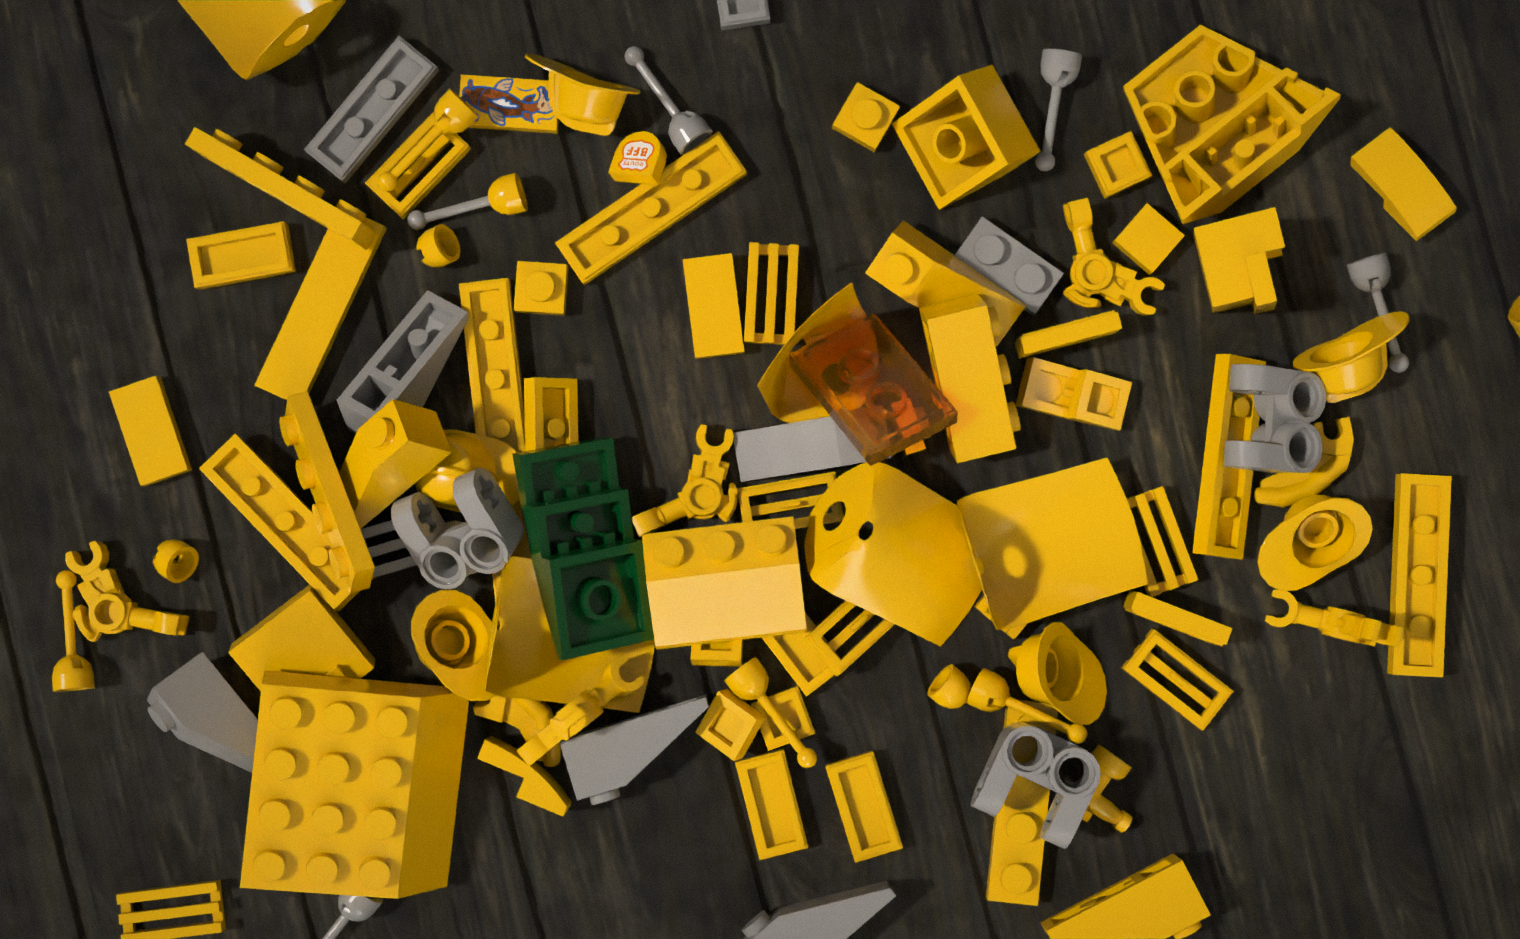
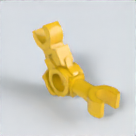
M1088 198L1071 201L1063 205L1065 220L1073 234L1077 255L1072 256L1073 263L1070 268V279L1073 284L1064 289V296L1075 305L1086 309L1101 307V302L1098 299L1090 298L1094 294H1099L1105 297V300L1120 307L1125 299L1129 302L1131 309L1137 314L1143 316L1153 315L1156 308L1142 302L1141 292L1145 287L1161 291L1164 289L1165 284L1160 279L1154 277H1146L1140 280L1135 279L1137 271L1111 261L1103 254L1102 249H1096L1091 228L1093 223L1092 212Z
M701 424L696 433V444L701 451V455H693L692 467L689 469L687 482L682 491L677 493L678 498L631 517L639 538L642 537V534L652 533L685 516L688 519L704 520L717 515L723 522L730 520L737 506L738 492L736 485L730 483L728 494H723L721 484L722 480H726L730 463L721 461L722 455L729 451L733 444L734 435L732 429H726L724 442L721 445L711 446L705 440L707 425Z
M92 541L89 543L90 549L93 552V560L88 565L82 562L81 556L77 551H69L65 554L68 568L72 572L79 574L84 581L78 584L77 587L83 599L87 602L89 609L81 604L74 609L72 614L79 630L89 641L96 642L102 633L118 634L125 630H132L133 627L168 635L186 636L190 616L137 607L138 603L131 601L124 593L115 569L106 568L109 561V551L103 542Z
M1273 590L1272 597L1282 599L1289 605V612L1285 617L1276 618L1266 615L1265 622L1273 627H1286L1291 623L1317 628L1323 635L1370 646H1375L1376 643L1399 648L1403 627L1385 624L1382 621L1365 618V615L1328 606L1327 609H1320L1304 605L1301 602H1297L1295 597L1288 591Z
M626 655L617 657L607 665L603 672L602 682L592 690L587 691L585 689L560 709L556 713L557 715L549 720L550 724L516 750L528 766L532 765L562 739L567 741L604 712L602 710L604 705L615 696H630L643 685L645 679L642 675L632 682H625L621 679L619 669L629 660Z

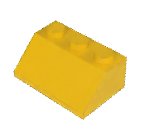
M793 516L642 534L646 584L656 650L807 632Z

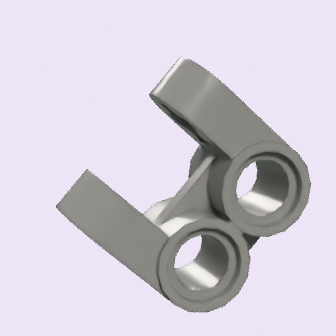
M1254 364L1231 365L1229 391L1253 395L1256 411L1265 421V424L1256 428L1251 441H1225L1223 467L1268 473H1305L1313 470L1321 460L1323 451L1319 431L1310 424V422L1320 417L1325 408L1326 390L1322 380L1314 373Z
M477 468L456 477L453 482L455 502L467 522L450 521L445 523L431 499L421 492L395 501L391 507L392 523L397 534L419 567L422 576L428 583L437 588H456L463 583L468 575L476 572L484 574L497 573L503 569L504 561L506 565L523 538L524 527L521 519L513 510L495 478L485 468Z
M1026 722L1012 723L1005 727L998 736L974 790L970 805L995 817L1002 808L1016 776L1019 775L1057 792L1043 822L1040 838L1062 849H1066L1072 841L1099 784L1101 775L1099 763L1094 755L1084 748ZM1022 736H1032L1037 744L1035 756L1028 762L1021 763L1015 761L1012 755V747L1015 741ZM1073 757L1079 758L1083 765V772L1079 780L1070 784L1062 783L1059 777V768L1063 761Z

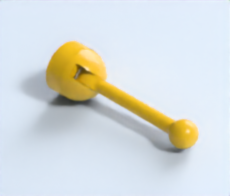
M449 88L435 105L434 117L436 125L390 172L385 171L379 175L377 181L378 186L382 190H394L398 184L399 176L443 131L453 134L463 132L479 117L453 90Z
M69 570L61 571L56 577V584L62 589L66 656L61 658L53 668V692L95 688L94 672L91 664L76 652L75 623L72 614L74 611L72 588L75 586L77 578Z
M757 657L746 662L724 680L730 690L740 699L758 700L797 752V761L800 766L810 768L815 765L817 761L816 752L803 745L766 696L769 677Z
M986 668L980 671L969 693L967 704L986 712H994L1004 706H1008L1067 734L1069 741L1074 744H1080L1086 740L1087 730L1083 725H1069L1010 697V688L1004 678Z

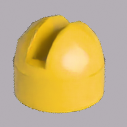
M439 224L426 230L418 238L416 250L422 251L425 257L421 260L423 264L439 268L457 261L460 257L459 241L454 232L444 224Z
M177 539L166 540L158 545V552L156 556H153V564L161 576L172 583H181L194 573L199 561L196 549ZM180 555L178 561H175V557Z
M950 664L935 677L928 689L927 695L942 707L949 709L959 708L967 703L971 684L962 671L953 664Z

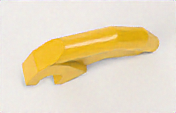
M1350 417L1335 420L1338 433L1333 440L1328 439L1324 435L1322 422L1311 424L1319 431L1322 439L1323 451L1318 465L1310 472L1276 473L1262 479L1260 487H1256L1254 490L1255 501L1258 504L1283 508L1291 506L1303 497L1319 495L1348 468L1354 442Z
M496 696L487 701H477L473 708L476 716L501 723L504 721L520 730L526 742L550 724L549 720L554 717L552 708L545 701ZM560 742L537 761H543L547 767L557 766L561 758Z

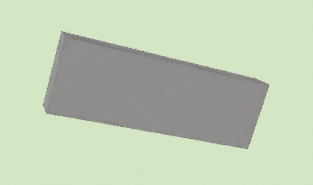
M398 36L304 150L346 184L439 72L438 67Z

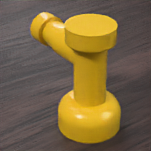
M1098 744L1092 755H1094L1099 763L1101 775L1099 784L1082 820L1088 822L1094 814L1100 819L1111 823L1113 828L1123 833L1130 826L1133 817L1124 810L1120 811L1101 793L1112 778L1115 780L1125 778L1132 767Z

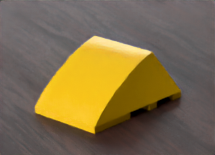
M1201 24L1123 86L1125 95L1182 224L1223 212L1296 154L1340 100L1341 94L1327 87L1323 91L1299 79L1298 73L1287 67L1281 70L1255 57V51Z

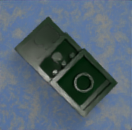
M604 436L513 453L520 505L531 559L558 658L563 661L653 640L654 633L646 584L642 540L634 538L628 489L619 487L613 438Z

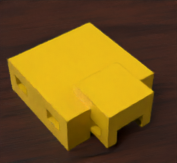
M310 584L234 641L228 652L260 691L264 670L361 679L374 669L375 658L340 615Z

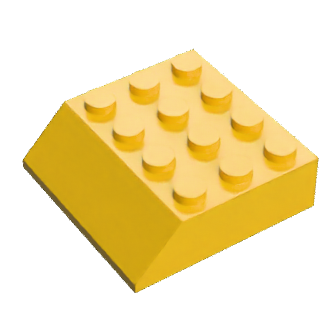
M264 670L240 888L399 899L447 887L469 700L456 696L445 686Z

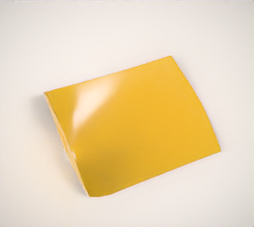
M177 0L231 68L245 80L258 76L296 56L304 47L313 43L346 2V0Z
M852 282L818 308L795 331L758 383V389L765 399L771 414L776 418L788 423L861 411L870 402L871 393L879 373L877 346L872 327L856 296ZM801 339H804L806 342L805 351L800 355H793L791 350ZM835 366L848 370L853 380L850 392L840 398L828 396L821 386V378L824 372Z
M1108 458L976 492L957 500L971 556L996 630L1019 627L1038 619L1148 584L1135 520ZM975 557L979 558L984 564L982 575H980Z
M873 460L863 462L846 471L828 487L810 513L804 545L807 569L812 580L831 594L872 612L940 647L969 613L982 590L958 506L892 466ZM838 501L843 502L846 507L843 521L836 529L827 531L824 527L826 512L834 503ZM869 521L873 524L874 528L872 535L868 539L862 540L859 538V530L865 522ZM975 557L980 575H982L984 564L979 558Z
M511 556L506 565L504 561L492 618L485 691L508 698L568 704L585 689L587 691L592 690L602 682L606 666L617 657L626 655L629 660L619 669L621 679L625 682H632L642 675L645 681L630 696H615L603 708L639 713L651 670L655 640L568 660H560L544 611L532 559ZM498 619H499V621H500V628H499V631L497 632V625H498Z

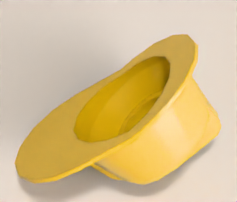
M531 53L525 54V58L530 62L549 71L550 106L555 116L565 126L574 130L602 136L610 135L615 128L627 94H640V90L598 80L557 61Z
M1402 311L1391 312L1369 320L1334 340L1319 344L1299 354L1293 360V367L1299 371L1314 373L1322 380L1328 403H1336L1364 394L1373 389L1383 378L1388 367L1386 343L1405 329L1410 321L1409 315Z
M443 430L452 453L415 483L417 491L429 497L435 506L461 512L453 495V482L455 478L477 468H485L495 478L513 507L520 500L513 461V453L517 452L510 444L493 437L460 430Z
M1310 495L1301 498L1292 504L1285 514L1284 521L1267 535L1261 545L1257 561L1261 577L1269 586L1281 591H1294L1311 585L1333 570L1349 563L1362 553L1369 544L1373 530L1370 515L1361 504L1349 498H1332L1327 495Z
M439 590L427 595L416 607L411 620V636L420 661L429 670H432L442 684L456 696L470 701H487L498 696L485 691L491 620L470 596L457 590Z
M1052 622L1044 628L1041 634L1032 635L1021 646L1009 649L1008 657L1016 666L1018 685L1027 697L1052 705L1066 719L1075 724L1090 725L1099 718L1105 707L1107 695L1103 669L1093 652L1062 622Z

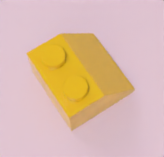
M993 65L957 76L892 123L939 210L1001 178L1041 152Z

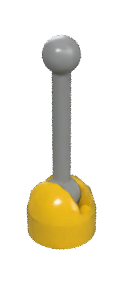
M515 172L497 178L491 184L488 195L485 197L426 213L415 210L408 215L407 222L412 229L421 230L428 222L486 206H491L495 211L507 215L525 212L528 210L522 182L519 175Z

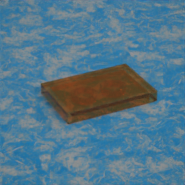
M875 313L789 353V365L870 466L957 423L958 411Z

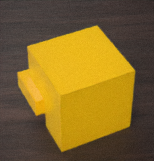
M1273 207L1195 227L1194 239L1212 313L1215 314L1251 304L1254 315L1274 310L1277 298L1267 260L1282 256L1281 249L1285 248L1276 208Z

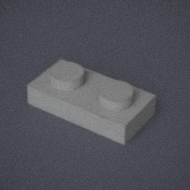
M981 217L955 254L957 258L1026 304L1024 310L1032 316L1036 314L1064 274L984 217Z

